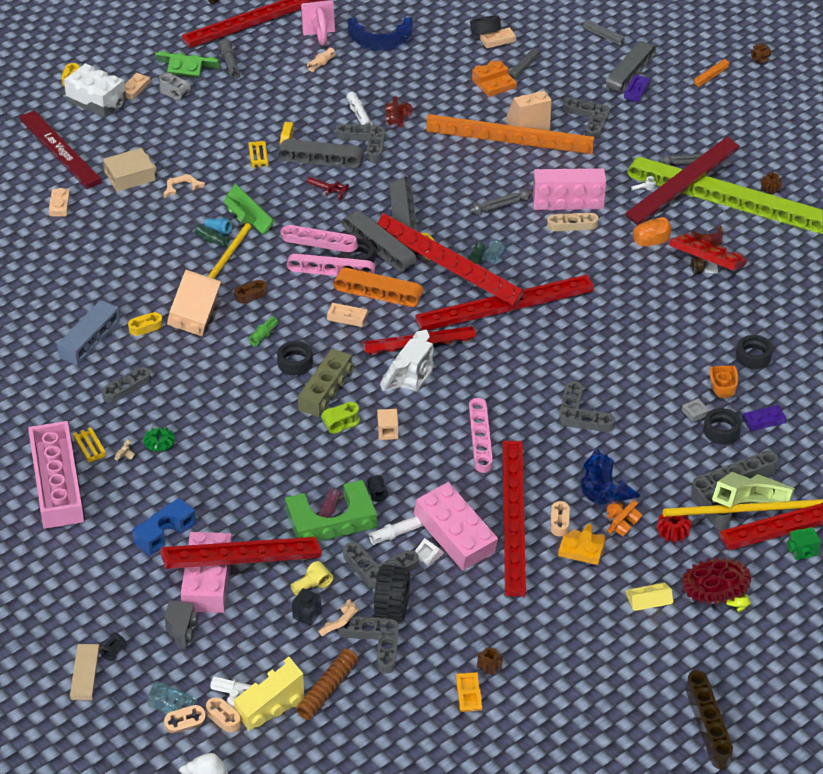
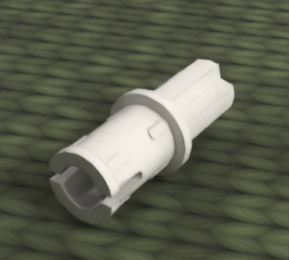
M213 677L211 681L212 690L229 693L232 689H236L238 695H241L252 686L237 682L236 679L232 681Z

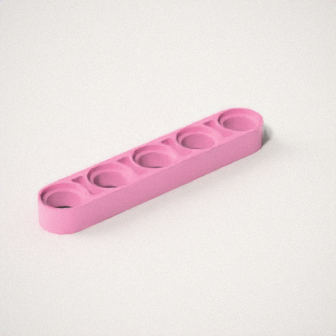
M287 225L281 229L282 239L285 242L342 252H352L358 248L356 237L353 235L295 225Z
M292 254L287 261V268L293 272L337 276L339 270L345 268L344 266H351L359 271H364L362 268L367 267L371 269L368 273L374 274L375 272L374 263L368 260ZM291 261H298L300 264L294 265ZM314 262L318 266L312 267L309 265V263ZM327 264H333L336 268H329Z
M474 398L469 402L474 467L478 472L486 473L492 469L493 460L487 404L484 399ZM474 406H481V407H483V408H481V409H474L473 407H474ZM482 419L484 422L476 423L475 420ZM477 433H484L485 436H483V437H478V436H476V434H477ZM485 447L487 450L480 451L477 448ZM480 461H486V462H488V464H487V465H481V464H479V462H480Z

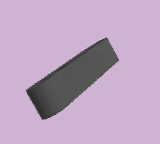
M639 41L608 76L606 88L620 93L624 92L634 75H638L654 57L656 46Z
M291 139L283 140L278 152L279 159L284 162L344 168L359 167L363 155V150L359 146Z
M404 176L389 184L392 214L395 220L417 231L412 186L409 179Z
M356 210L342 219V225L346 231L356 238L370 241L374 246L375 253L397 271L403 272L416 263V256L410 249L361 211Z

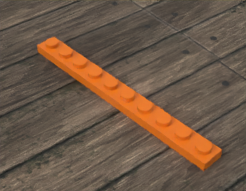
M427 115L426 132L593 154L594 137L439 115Z

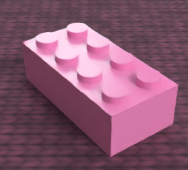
M534 169V210L604 209L606 187L604 169Z
M449 482L416 499L414 515L462 571L495 553L498 538Z
M190 532L188 545L232 542L231 533ZM231 564L185 568L181 589V602L194 603L195 612L224 613Z

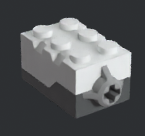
M86 63L64 79L67 101L101 117L106 118L126 102L123 79L109 76L107 72L102 70L96 71L95 67Z

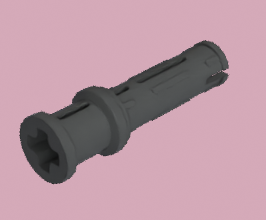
M224 39L219 42L218 48L221 51L222 59L226 62L230 77L234 79L235 75L237 79L240 76V72L234 58L235 51L232 49V42Z

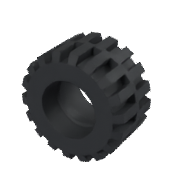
M381 565L376 579L374 594V613L376 617L402 620L405 616L410 589V571L408 567Z

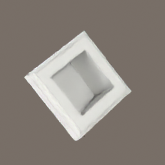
M425 538L415 550L419 555V560L427 566L444 553Z

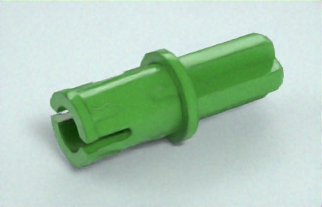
M270 317L263 325H258L257 330L248 337L250 344L257 346L265 337H269L270 331L278 324V320L275 317Z

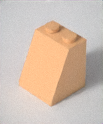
M545 91L513 98L506 116L507 124L550 131L551 99Z
M185 270L169 313L167 325L203 336L216 304L221 281Z

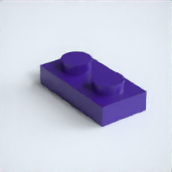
M634 75L624 92V98L640 102L650 84V78Z
M779 405L745 412L742 416L750 432L786 423V416Z

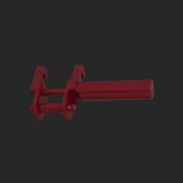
M308 177L306 181L308 184L325 189L326 196L335 191L340 192L338 196L340 201L345 198L349 190V184L344 186L339 181L329 184L312 177Z

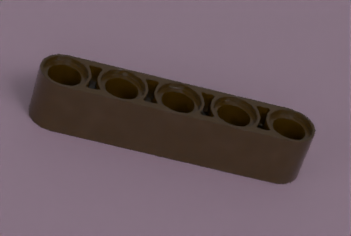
M691 671L687 679L686 694L707 753L715 768L720 770L727 769L731 764L733 745L708 677L703 671Z

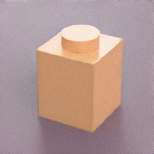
M397 409L377 410L379 440L398 439Z

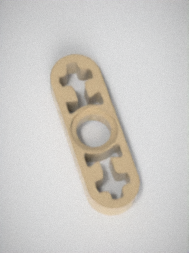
M594 213L553 214L547 219V228L551 231L593 230L598 226V216Z

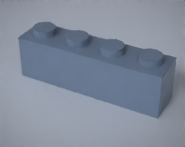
M100 300L59 340L57 344L59 358L78 365L120 322L119 307Z

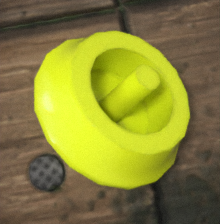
M742 594L741 598L735 596V601L728 599L726 603L730 606L739 607L737 611L741 612L751 604V601L747 594Z

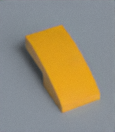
M478 672L456 674L460 712L482 711Z

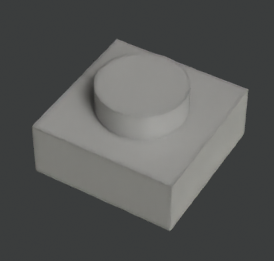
M699 399L682 405V412L692 422L705 418L709 412V409Z

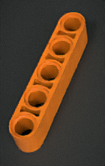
M341 268L333 282L335 289L341 292L409 307L417 306L424 292L423 287L414 282L350 268Z

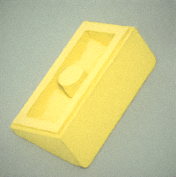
M666 583L626 590V595L634 611L673 603L672 589Z

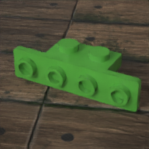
M155 52V57L159 62L169 63L167 72L172 75L200 78L202 67L221 68L219 60L215 57L203 58L199 55L186 56L183 53Z
M237 184L233 185L223 201L228 206L227 209L237 215V219L244 224L248 222L254 225L265 235L274 223V220Z

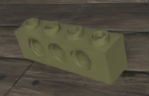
M331 348L299 394L298 411L320 417L322 412L327 410L329 402L332 398H335L337 390L340 386L344 385L346 377L353 371L354 364L352 363L351 354Z

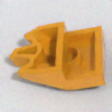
M587 524L582 532L574 529L563 536L558 556L599 565L606 546L605 535L593 534L592 524Z

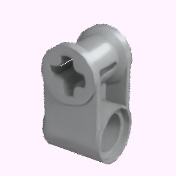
M163 73L159 76L160 93L180 100L185 93L191 91L190 84L184 79L178 78L171 73Z

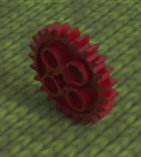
M716 557L714 561L708 558L705 563L699 561V565L693 564V569H687V573L683 574L684 578L682 579L684 593H687V597H692V601L698 599L700 604L707 601V605L711 602H715L718 605L719 601L726 604L728 599L735 601V596L741 598V593H747V588H750L751 583L750 571L747 569L746 564L741 565V561L735 562L734 558L727 561L726 557L722 560Z

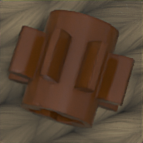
M762 42L753 46L751 57L754 61H758V64L769 61L768 57L771 56V50L768 45L764 46Z
M771 172L766 177L762 176L761 189H764L766 193L775 194L777 190H781L782 178H779L778 174Z
M485 648L482 653L478 652L477 668H482L484 674H495L498 669L502 670L503 654H498L496 648Z

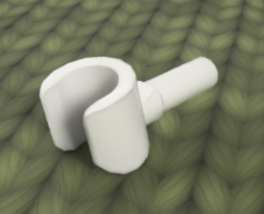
M649 176L645 183L631 186V190L641 188L653 190L656 182H653L654 177Z

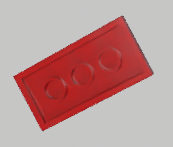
M684 233L670 239L669 246L733 271L746 266L748 261L741 253H731L726 251L727 248L710 245L711 242L704 239L697 240L692 234Z

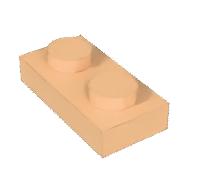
M509 27L491 33L480 34V40L486 48H493L515 42L516 35Z
M136 73L124 84L126 98L134 100L151 83L150 77Z
M70 188L52 189L49 216H67Z
M332 303L327 313V320L363 327L368 316V309Z

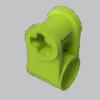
M346 402L325 410L321 418L331 434H336L345 429L355 427L360 423V418L357 414L359 406L355 402Z

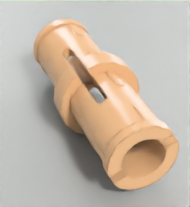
M328 48L325 52L316 55L315 59L307 63V67L312 65L308 69L314 72L320 66L326 65L327 61L336 56V52L331 55L335 50Z

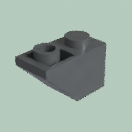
M169 600L164 616L166 631L182 649H187L188 642L193 639L192 627L197 624L198 612H195L194 603Z

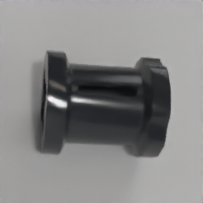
M375 475L368 478L367 487L371 489L370 495L372 500L376 502L385 500L389 493L387 488L384 487L383 477Z
M113 632L110 634L109 640L104 645L99 646L98 651L106 660L113 661L116 657L115 654L120 649L125 648L127 643L123 636Z

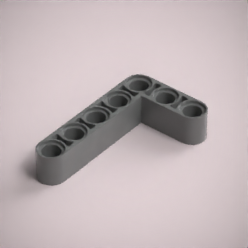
M763 451L694 478L691 499L697 506L723 505L712 500L719 480L731 472L750 479L757 474L767 478L772 477L776 473L778 455L773 451ZM732 513L704 514L715 528L719 530L729 528Z

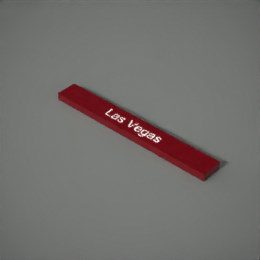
M35 110L20 116V121L86 189L102 183L101 178Z

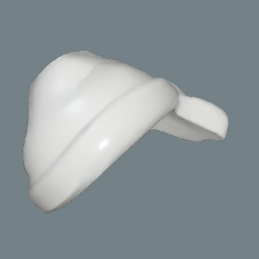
M214 753L202 754L179 769L182 774H228L227 767Z

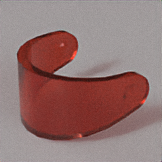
M721 225L717 226V232L711 234L691 232L695 239L707 240L713 246H720L723 242V228Z

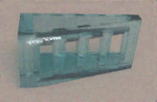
M157 681L154 682L147 697L148 707L169 713L182 709L184 702L187 703L185 708L197 703V698Z

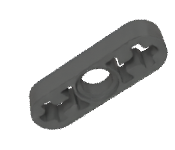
M145 367L136 368L102 388L103 401L115 403L147 385L151 381L149 369ZM125 383L131 384V385L128 386V387H123V386H122V385L125 384Z

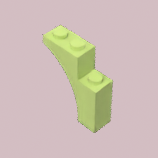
M731 472L717 482L712 500L728 507L744 502L791 501L795 488L759 474L750 479Z

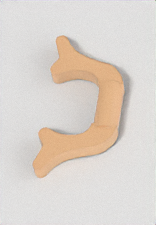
M188 174L170 178L167 181V190L163 193L164 198L176 195V190L173 188L175 184L189 182L192 184V189L196 190L197 188H204L205 183L197 181Z
M351 599L347 600L345 605L340 608L344 614L337 621L325 623V626L318 631L321 636L344 626L357 613L358 608Z

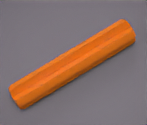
M723 59L694 79V85L700 87L727 69L729 61Z

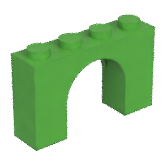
M363 480L343 484L344 500L348 509L342 515L333 518L316 515L311 510L305 493L285 497L286 513L295 538L316 537L317 541L377 528V513Z

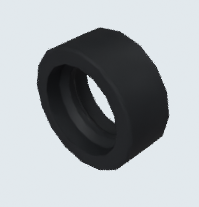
M498 15L480 17L470 21L471 32L474 35L491 33L502 28L500 16Z
M356 238L358 248L352 252L341 251V258L368 260L373 263L375 261L374 246L366 239ZM353 252L366 253L362 257H353L349 254ZM344 266L346 268L353 269V267L351 266Z
M747 335L738 341L736 358L741 365L747 368H764L771 362L773 345L767 338L761 335ZM751 348L759 349L764 354L751 355L745 350Z
M289 341L282 344L277 351L278 368L287 375H301L308 372L313 365L312 348L301 341ZM290 355L305 357L303 360L295 362L285 359Z
M713 409L705 416L704 435L710 441L717 444L732 443L740 435L741 419L737 413L730 409ZM724 422L733 428L730 430H719L711 424Z

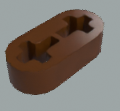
M255 280L237 287L234 290L235 301L247 303L264 297L267 294V283L263 280Z

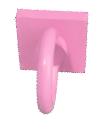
M333 0L301 4L303 35L317 34L320 45H326L327 33L335 32Z

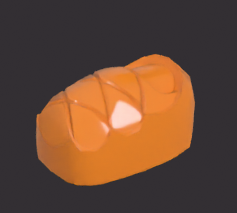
M661 217L637 225L633 229L634 241L639 246H653L667 242L672 230L670 221Z
M735 365L710 367L711 386L715 394L720 398H730L736 393L738 372Z

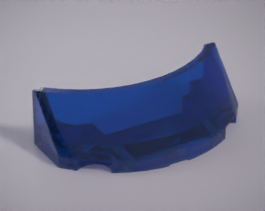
M404 17L403 23L396 25V32L389 34L366 32L365 27L358 24L357 18H348V35L359 45L372 50L395 48L404 43L413 34L412 17Z
M598 448L583 466V470L586 473L581 479V489L586 498L600 505L639 498L640 494L629 487L623 480L618 482L620 485L613 483L614 460Z

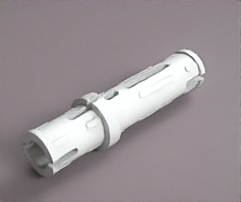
M354 92L348 93L347 100L350 103V108L355 112L361 125H373L364 110V104L358 99L357 94Z
M415 516L393 525L387 524L382 529L370 532L369 536L372 537H369L373 545H376L388 539L394 540L396 536L424 525Z

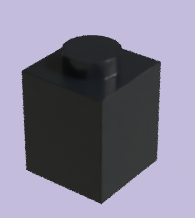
M302 588L292 601V617L311 626L322 613L321 596Z

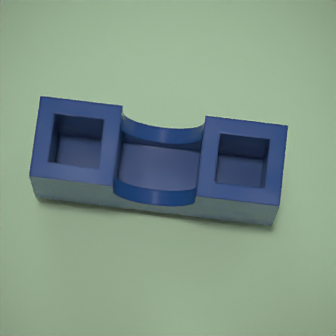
M177 498L132 529L134 544L149 556L153 555L166 545L164 530L173 529L183 534L196 524L195 510L182 499Z

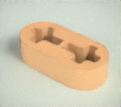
M557 501L551 507L550 530L555 536H564L569 531L570 508L565 502ZM558 510L562 511V515L558 514Z
M217 697L207 701V716L226 732H235L240 728V714L228 703Z
M198 705L172 711L165 716L164 727L166 731L172 734L199 727L205 720V711ZM193 711H195L196 714H201V716H199L198 721H195L194 718H186L191 717ZM171 718H174L176 721L183 719V721L178 722L175 728L172 724H168Z

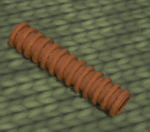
M347 648L343 649L338 658L334 660L323 673V676L319 678L308 694L304 696V699L296 706V710L302 718L311 720L317 713V710L321 708L332 692L335 691L336 687L340 685L347 676V673L358 662V656L355 652Z

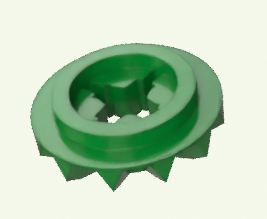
M159 426L158 429L151 428V431H146L143 441L149 450L164 451L174 444L175 437L173 431H169L168 427L162 429Z

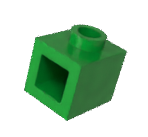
M811 527L791 531L786 545L788 552L792 553L794 559L800 560L818 556L821 541L814 528Z

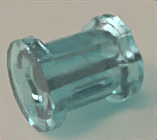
M497 239L491 240L489 248L484 253V258L490 263H496L500 257L499 254L505 249L504 244Z

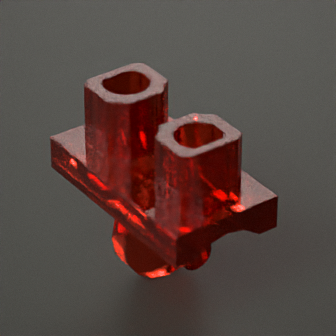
M398 96L393 97V102L385 104L386 120L389 126L397 123L399 128L403 127V116H409L412 113V105L406 102L399 104Z

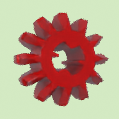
M662 514L658 518L656 529L659 532L660 538H665L666 542L672 540L675 544L677 540L683 542L685 538H688L692 524L688 515L664 517Z

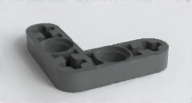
M566 98L563 101L564 112L590 118L586 126L585 136H592L594 140L598 139L609 119L610 108L607 105L575 98Z
M341 124L336 127V136L340 140L368 141V161L379 162L382 159L385 140V129L382 126Z
M577 381L567 383L559 413L560 424L567 427L600 432H611L614 430L615 417L609 413L579 409L583 386ZM567 402H574V403H576V404L573 405V406H570V405H568V404H566V403H567ZM590 418L592 421L585 422L582 419Z
M350 542L343 547L344 560L367 586L375 589L378 571L382 564L408 567L410 572L419 566V555L412 550L404 551L377 565L358 543ZM361 563L369 564L366 568H361L358 565Z
M352 617L344 626L337 629L339 636L343 638L378 640L377 669L385 674L395 670L399 625L396 620L389 618ZM369 625L372 626L374 629L371 631H365L362 628L364 626ZM385 643H391L393 647L390 649L383 648L382 645ZM385 656L389 657L388 664H384Z

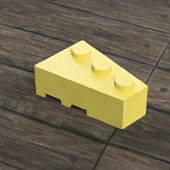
M290 657L284 660L286 664L276 672L273 669L268 672L267 675L269 677L259 685L254 683L234 699V709L240 714V720L248 731L255 727H260L264 722L280 716L292 707H296L304 699L303 673Z

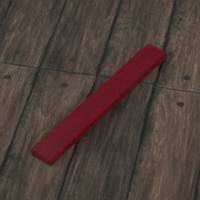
M728 136L628 210L626 217L636 225L643 223L737 152L739 145Z

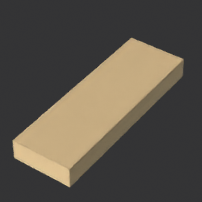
M99 644L77 645L70 692L71 700H93Z

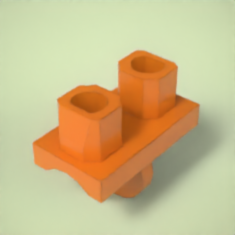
M633 499L624 510L622 509V503H610L607 506V512L609 513L607 517L615 519L606 531L610 534L616 531L624 537L632 528L625 519L635 525L643 516L635 508L638 503Z

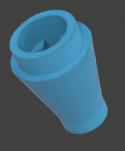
M207 218L205 220V228L221 235H226L232 230V222L228 218Z

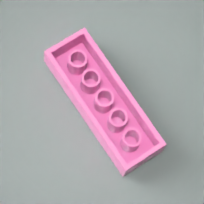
M68 421L28 427L43 529L84 522Z

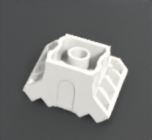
M427 330L417 331L398 354L395 361L392 362L380 383L383 391L401 387L417 392L432 373L434 347L432 343L427 342L430 337Z

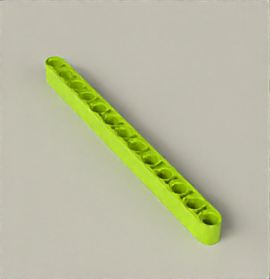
M636 157L629 166L627 173L631 178L646 182L647 177L652 176L654 177L653 182H656L655 185L660 187L683 169L646 158ZM708 176L702 177L683 192V194L823 234L822 209Z

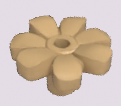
M127 439L121 450L116 452L114 458L116 461L123 456L131 460L135 453L129 450L130 443L132 442L130 439Z

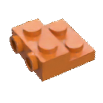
M501 60L490 61L484 66L477 65L472 69V81L488 97L517 88V82L509 75V68Z

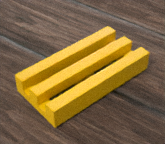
M248 142L251 168H255V165L262 167V164L268 167L266 142ZM261 145L263 148L264 160H261L259 146ZM252 146L256 147L257 160H254Z
M91 427L87 428L88 431L86 432L81 430L80 434H77V432L73 433V438L88 463L106 457V451ZM89 436H90L91 440L93 441L94 445L96 446V448H97V450L99 451L100 454H98L97 451L95 450V448H94V446L92 445L90 439L88 438ZM81 439H84L93 454L92 457L89 455Z

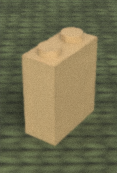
M142 148L103 159L104 173L116 192L155 181L156 166L150 162L149 155L145 154Z

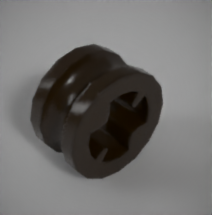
M700 257L697 260L695 258L691 259L693 274L704 272L703 259Z

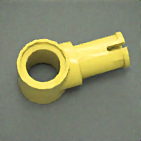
M316 561L308 567L305 577L292 583L290 586L293 593L297 596L302 588L309 589L316 586L321 589L326 588L333 581V575L322 562Z

